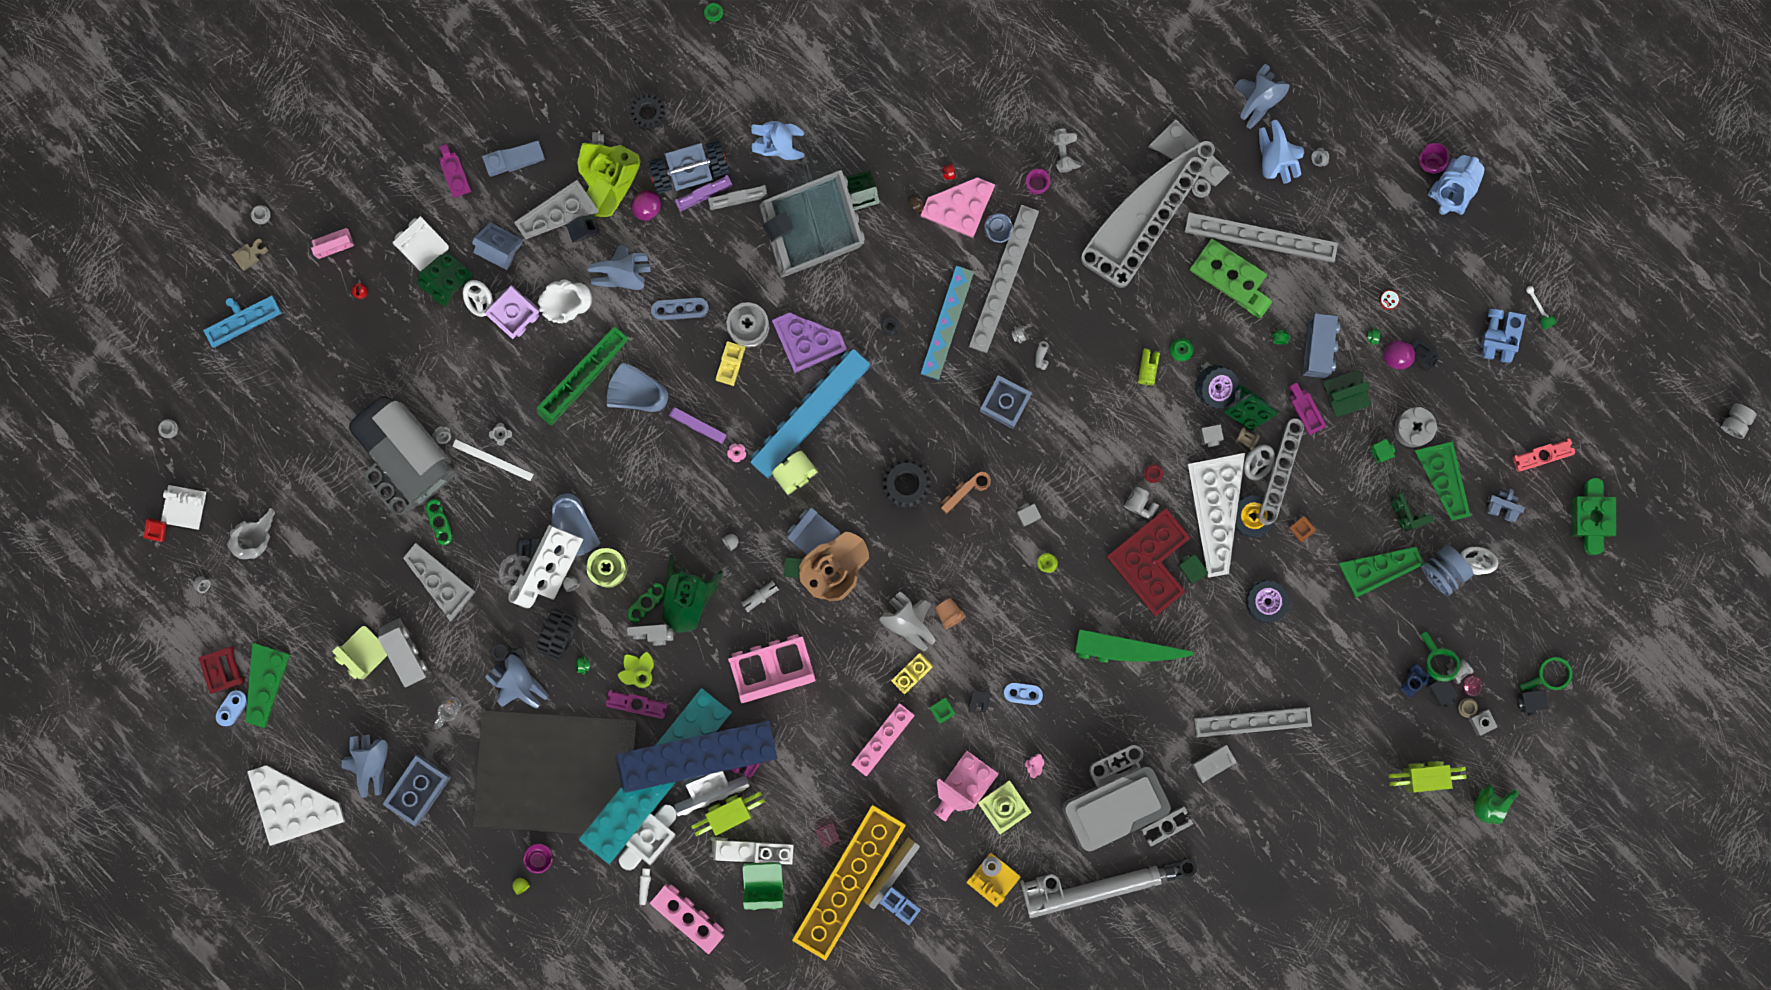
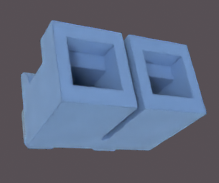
M893 886L880 901V904L892 913H895L897 917L908 925L911 924L921 910L919 906Z

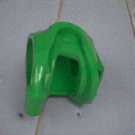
M1488 784L1485 789L1479 791L1473 806L1475 816L1483 823L1501 824L1512 802L1519 795L1518 790L1513 789L1501 799L1494 794L1495 789H1493V786Z

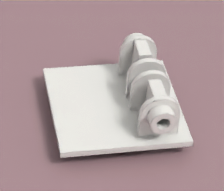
M168 485V490H165L163 493V497L166 500L161 521L167 522L170 525L199 530L206 492Z

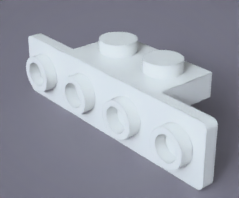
M724 772L685 781L692 798L675 804L677 816L687 815L692 810L706 807L714 801L723 800L733 793L744 791L749 787L747 777L742 776L728 782Z

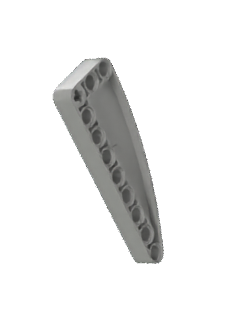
M1209 141L1199 143L1169 162L1140 185L1113 212L1089 242L1081 256L1082 264L1116 287H1126L1215 152L1214 145ZM1204 146L1208 147L1210 149V154L1203 155L1200 151V148ZM1193 162L1198 163L1200 170L1192 171L1190 164ZM1185 178L1189 181L1190 185L1182 187L1179 180ZM1172 194L1177 195L1179 202L1171 203L1169 196ZM1165 210L1168 212L1169 217L1161 219L1158 212ZM1155 226L1158 229V234L1150 235L1148 228ZM1145 242L1148 249L1140 251L1137 247L1138 243ZM1087 253H1092L1095 256V260L1089 263L1085 260L1084 256ZM1129 258H1135L1137 260V266L1129 267L1127 264V260ZM1107 263L1110 265L1111 271L1104 273L1101 271L1100 266ZM1121 274H1124L1126 282L1119 283L1117 275L1121 276Z

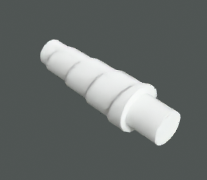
M643 868L642 876H640V905H645L651 881L650 869Z

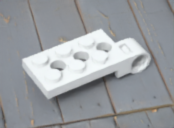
M549 525L525 575L520 574L516 584L511 588L509 601L524 608H530L538 594L554 600L583 539ZM561 545V551L555 554V548ZM553 562L552 569L546 571L547 564ZM544 580V585L541 588H537L538 582Z

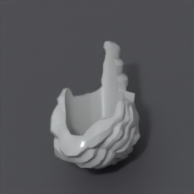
M272 508L269 509L268 513L259 522L246 523L243 521L230 531V539L227 546L234 556L239 559H255L265 551L270 539L268 530L271 527L275 514Z

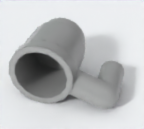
M1135 487L1134 491H1131L1124 507L1133 513L1151 520L1159 505L1152 502L1149 510L1144 509L1149 492Z

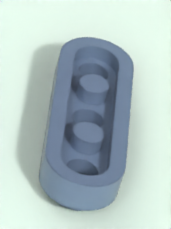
M703 298L656 301L651 307L653 317L660 321L701 318L709 310V306ZM701 305L703 309L702 311H696V307ZM678 307L684 308L682 313L677 312ZM664 308L665 312L659 314L658 309Z

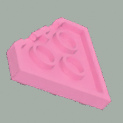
M975 178L928 197L921 217L973 238L995 185L980 178Z

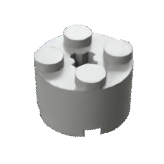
M1414 407L1397 417L1394 433L1402 445L1420 447L1433 439L1437 431V423L1431 412L1422 407ZM1417 424L1418 428L1414 431L1412 428Z

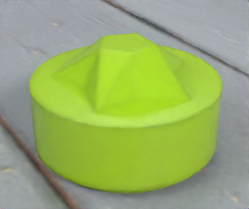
M1044 553L1038 558L1037 565L1041 571L1051 573L1057 568L1058 561L1054 555Z

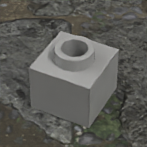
M1221 425L1200 429L1202 445L1208 444V447H1214L1224 440Z
M1027 503L1019 507L1020 511L1016 513L1023 527L1041 519L1035 504L1030 506Z
M1484 710L1468 718L1477 736L1497 728L1489 710ZM1483 719H1486L1488 722L1486 726L1482 725Z

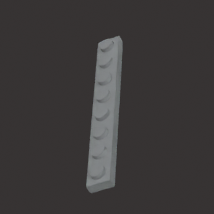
M1024 205L1020 207L1010 239L1007 242L969 345L972 349L986 354L988 352L1039 213L1035 209Z
M1188 213L1184 231L1190 234L1332 263L1335 262L1338 247L1336 242L1194 213Z

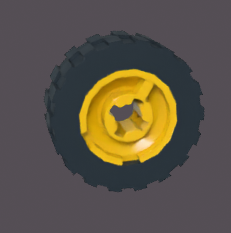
M1260 495L1246 496L1238 501L1235 528L1243 536H1248L1249 538L1260 537L1269 532L1274 523L1264 525L1259 521L1258 514L1263 501ZM1264 511L1263 517L1266 520H1272L1273 515L1270 511ZM1251 513H1255L1257 515V518L1255 520L1249 517Z

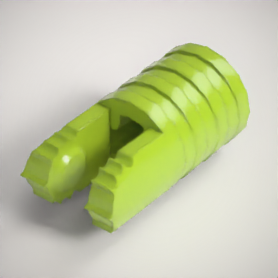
M1144 348L1138 383L1144 385L1155 384L1159 352L1155 351L1152 354L1151 362L1149 363L1150 350Z

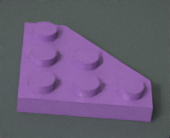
M787 313L772 320L794 373L847 351L840 332L823 327L792 313Z

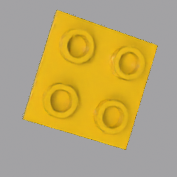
M990 853V854L987 856V857H991V856H992V857H996V856H995L994 854H992V853ZM1000 859L998 860L1001 863V870L997 875H986L982 870L981 864L966 882L996 907L1002 903L1008 892L1021 878ZM989 863L988 869L994 870L995 864Z

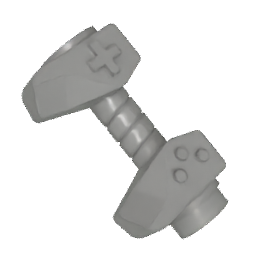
M1066 129L1055 130L1053 141L1059 147L1060 160L1056 164L1059 172H1069L1072 169L1081 167L1080 162L1067 157L1066 145L1075 142L1077 134L1067 133Z

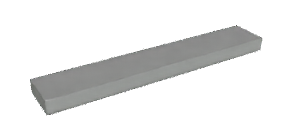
M1310 707L1194 718L1196 737L1312 726Z

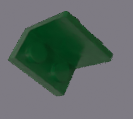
M1402 492L1392 496L1391 506L1394 511H1397L1399 526L1405 532L1434 522L1432 514L1426 516L1425 513L1412 517Z

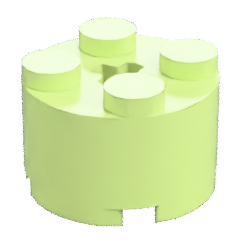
M802 451L796 452L787 458L788 460L785 463H781L772 471L774 478L787 495L797 489L796 486L800 488L809 482L807 478L810 479L818 473L817 469Z
M602 548L590 555L587 562V574L595 584L609 588L617 586L624 580L628 570L627 563L619 552L610 548ZM605 563L607 565L611 564L610 572H603V570L605 569L603 565Z

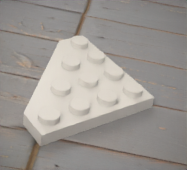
M268 765L248 771L270 846L345 822L340 803L326 797L322 793L301 784L299 781L276 771Z

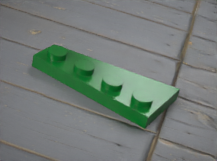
M1417 547L1342 562L1338 563L1354 597L1357 598L1422 566L1424 561Z
M252 643L246 723L266 728L290 654Z

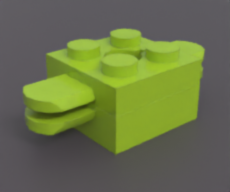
M1443 761L1428 762V766H1424V763L1408 764L1409 768H1403V773L1388 774L1389 778L1404 777L1405 780L1389 782V785H1405L1408 792L1453 789L1452 780L1467 778L1466 774L1451 775V772L1466 771L1465 767L1450 768V765H1445Z
M761 791L746 799L743 796L738 798L736 794L725 800L727 804L721 806L718 803L708 808L709 813L705 814L707 818L692 825L691 828L693 830L707 822L710 825L695 832V836L710 829H713L716 836L752 818L750 809L766 801L763 798L749 806L746 803L761 796Z

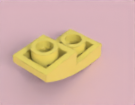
M920 652L891 681L905 695L934 666Z

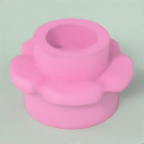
M736 443L730 445L727 451L728 457L733 462H740L741 459L743 460L746 457L745 447L742 444L737 445Z

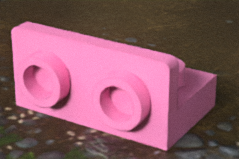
M345 228L312 240L313 247L311 249L313 255L320 259L354 246L349 230Z

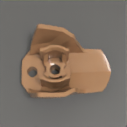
M844 532L835 540L817 546L805 556L799 566L800 582L813 597L828 601L844 599L856 586L859 569L869 559V552L864 540L853 533ZM826 567H829L831 569V572L828 575L825 573ZM811 580L817 581L815 587L810 586Z

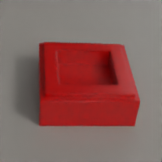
M148 518L145 524L144 538L163 542L165 540L167 522Z

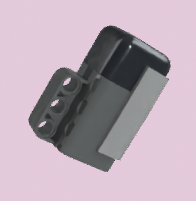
M381 396L349 423L351 434L376 462L365 472V480L394 514L406 515L414 507L425 503L457 475V472L450 465L451 460L401 402L387 396ZM378 472L379 479L373 482L371 477L373 473ZM386 487H390L392 491L388 497L384 495ZM399 501H402L404 504L401 511L396 509V504Z

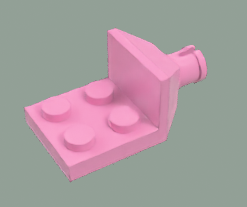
M966 751L945 782L938 779V795L942 801L933 813L946 822L954 810L963 811L975 808L999 773Z

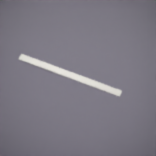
M456 439L454 441L453 447L531 481L534 475Z

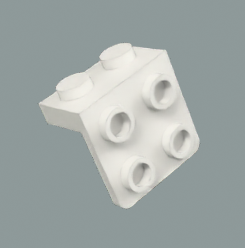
M421 216L418 219H413L408 225L409 228L404 232H399L393 242L419 271L423 270L439 255H442L449 249V246Z

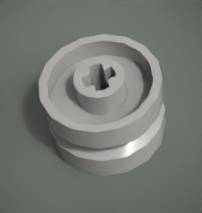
M750 302L740 303L735 306L728 314L726 321L727 330L732 340L746 348L756 347L763 343L770 329L765 311L757 304ZM751 323L752 326H750V328L747 329L745 327V324Z

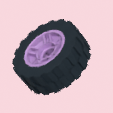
M1214 364L1213 366H1207L1206 369L1201 371L1197 376V381H1195L1197 398L1202 403L1216 409L1229 406L1235 400L1236 388L1240 386L1237 375L1231 369L1222 365Z
M1265 580L1251 587L1245 601L1247 611L1250 612L1251 617L1262 623L1276 622L1283 618L1284 614L1288 611V606H1290V598L1287 590L1282 587L1283 585L1276 583V581ZM1266 598L1271 599L1270 605L1264 603Z

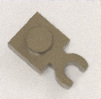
M257 239L252 247L246 244L231 254L243 271L259 261L258 254L268 252L269 249L267 247L261 250L258 248L259 244L263 242L261 239Z

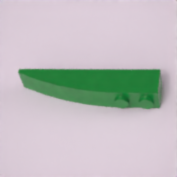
M614 326L537 407V414L552 426L603 371L629 338Z
M1078 630L1074 653H1078L1079 658L1089 659L1090 656L1097 657V661L1108 663L1109 660L1127 662L1172 660L1193 656L1194 653L1192 651L1085 630Z

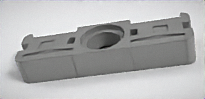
M763 185L757 188L710 197L708 201L710 209L715 210L767 198L768 194L766 186Z

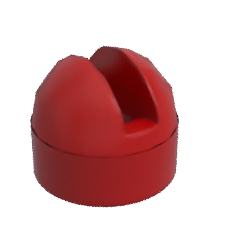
M954 165L944 166L942 172H946V174L942 175L943 178L947 180L956 179Z
M357 283L352 287V295L355 298L363 299L367 296L368 289L365 285ZM358 286H360L359 295H357Z

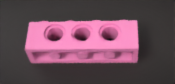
M899 703L851 765L867 776L915 715Z
M666 884L650 904L706 953L710 954L725 936L722 933L724 929L716 922L712 924L708 921L709 916L702 910L698 912L693 908L695 904L687 897L683 899L679 896L680 891L677 888ZM670 900H676L679 903L677 910L670 909ZM687 912L694 916V921L691 923L684 921L683 916ZM701 925H705L709 929V933L705 936L698 932V928Z

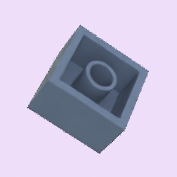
M998 375L979 412L1014 429L1032 392Z

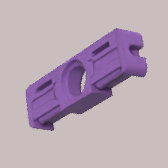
M726 175L680 199H676L675 203L679 211H683L731 188L733 185L729 176Z
M673 407L669 415L671 418L720 444H723L726 438V434Z

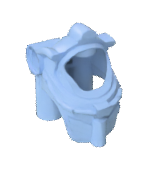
M1466 155L1460 156L1458 159H1451L1439 181L1435 182L1428 193V196L1435 199L1440 205V214L1444 215L1449 211H1455L1462 215L1465 212L1469 201L1478 191L1484 174L1483 165L1479 162L1478 158Z

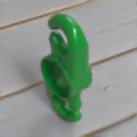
M431 499L426 503L425 507L430 526L435 531V537L439 538L441 533L448 535L446 540H437L440 545H447L451 542L453 536L448 518L443 513V507L439 506L436 511L430 509L432 504L440 505L441 503L438 499ZM441 516L444 519L442 527L434 525L436 517Z
M653 584L654 588L661 589L660 595H655L651 587L648 592L641 595L628 609L627 616L631 622H640V618L632 616L634 610H638L640 617L643 618L647 612L653 610L665 597L666 588L663 584ZM645 597H649L652 600V605L649 608H644L641 605V601Z

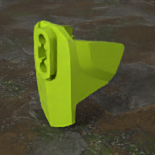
M595 143L582 144L577 163L579 173L589 186L586 193L599 211L593 215L597 217L612 216L639 169L641 161L637 153L622 145L608 147Z

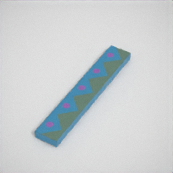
M956 266L921 375L939 380L974 271Z

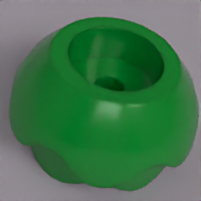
M1186 338L1175 339L1169 348L1170 354L1176 361L1189 360L1194 350L1192 343Z

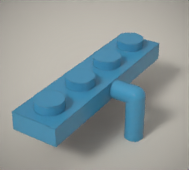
M273 296L242 311L236 301L228 298L226 304L232 308L234 315L203 331L211 347L215 348L282 314Z

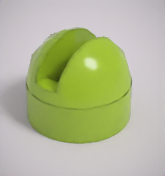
M517 878L513 882V890L517 895L530 887L523 878Z

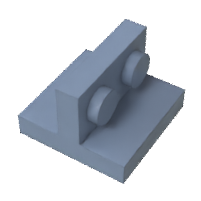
M490 222L474 237L472 244L475 245L473 253L507 270L511 265L515 252L522 245L523 239Z

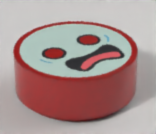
M1393 290L1385 291L1379 298L1380 305L1386 310L1394 309L1400 301L1399 295Z

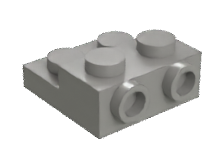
M669 625L627 627L628 636H633V639L638 640L646 639L647 635L648 642H652L654 646L666 645V641H673V629L669 628Z

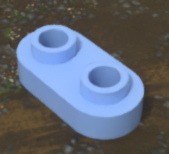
M1010 683L1004 689L1005 698L1014 703L1036 705L1043 697L1041 689L1034 685ZM1011 689H1015L1017 691L1016 696L1010 695ZM1032 691L1036 693L1034 699L1029 697V693Z
M232 691L218 709L216 721L222 726L234 724L247 705V695L242 691ZM235 697L239 698V702L237 704H235L233 701ZM224 713L228 714L227 720H224L222 717Z

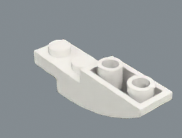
M715 840L713 860L792 864L793 845L721 840Z

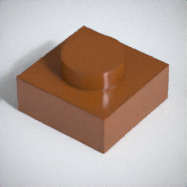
M1302 516L1288 528L1300 543L1316 531L1305 516Z

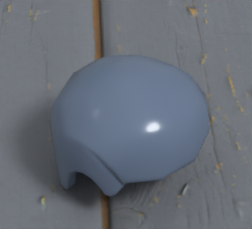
M1003 213L990 215L984 224L986 236L993 242L998 243L1010 239L1013 230L1010 218Z

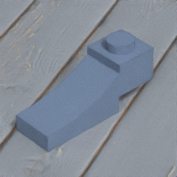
M539 141L507 150H498L482 156L490 177L506 171L512 172L545 160Z

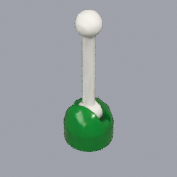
M1528 286L1526 292L1532 296L1542 314L1540 324L1543 330L1552 327L1557 323L1555 317L1544 312L1534 294V288Z

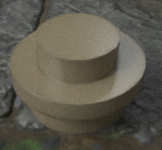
M1466 698L1460 701L1458 711L1463 717L1470 718L1477 713L1478 705L1473 699Z

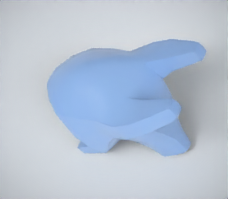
M1277 120L1271 121L1273 142H1270L1265 128L1259 129L1260 149L1263 156L1262 173L1267 179H1273L1277 176V173H1280L1283 184L1291 181L1288 166L1291 167L1294 178L1301 175L1297 159L1303 157L1304 149L1287 142L1280 123Z
M770 121L762 126L752 125V133L762 136L756 139L755 143H752V152L765 156H779L785 160H797L804 157V153L792 148V135H804V131L796 125L783 124L778 121Z

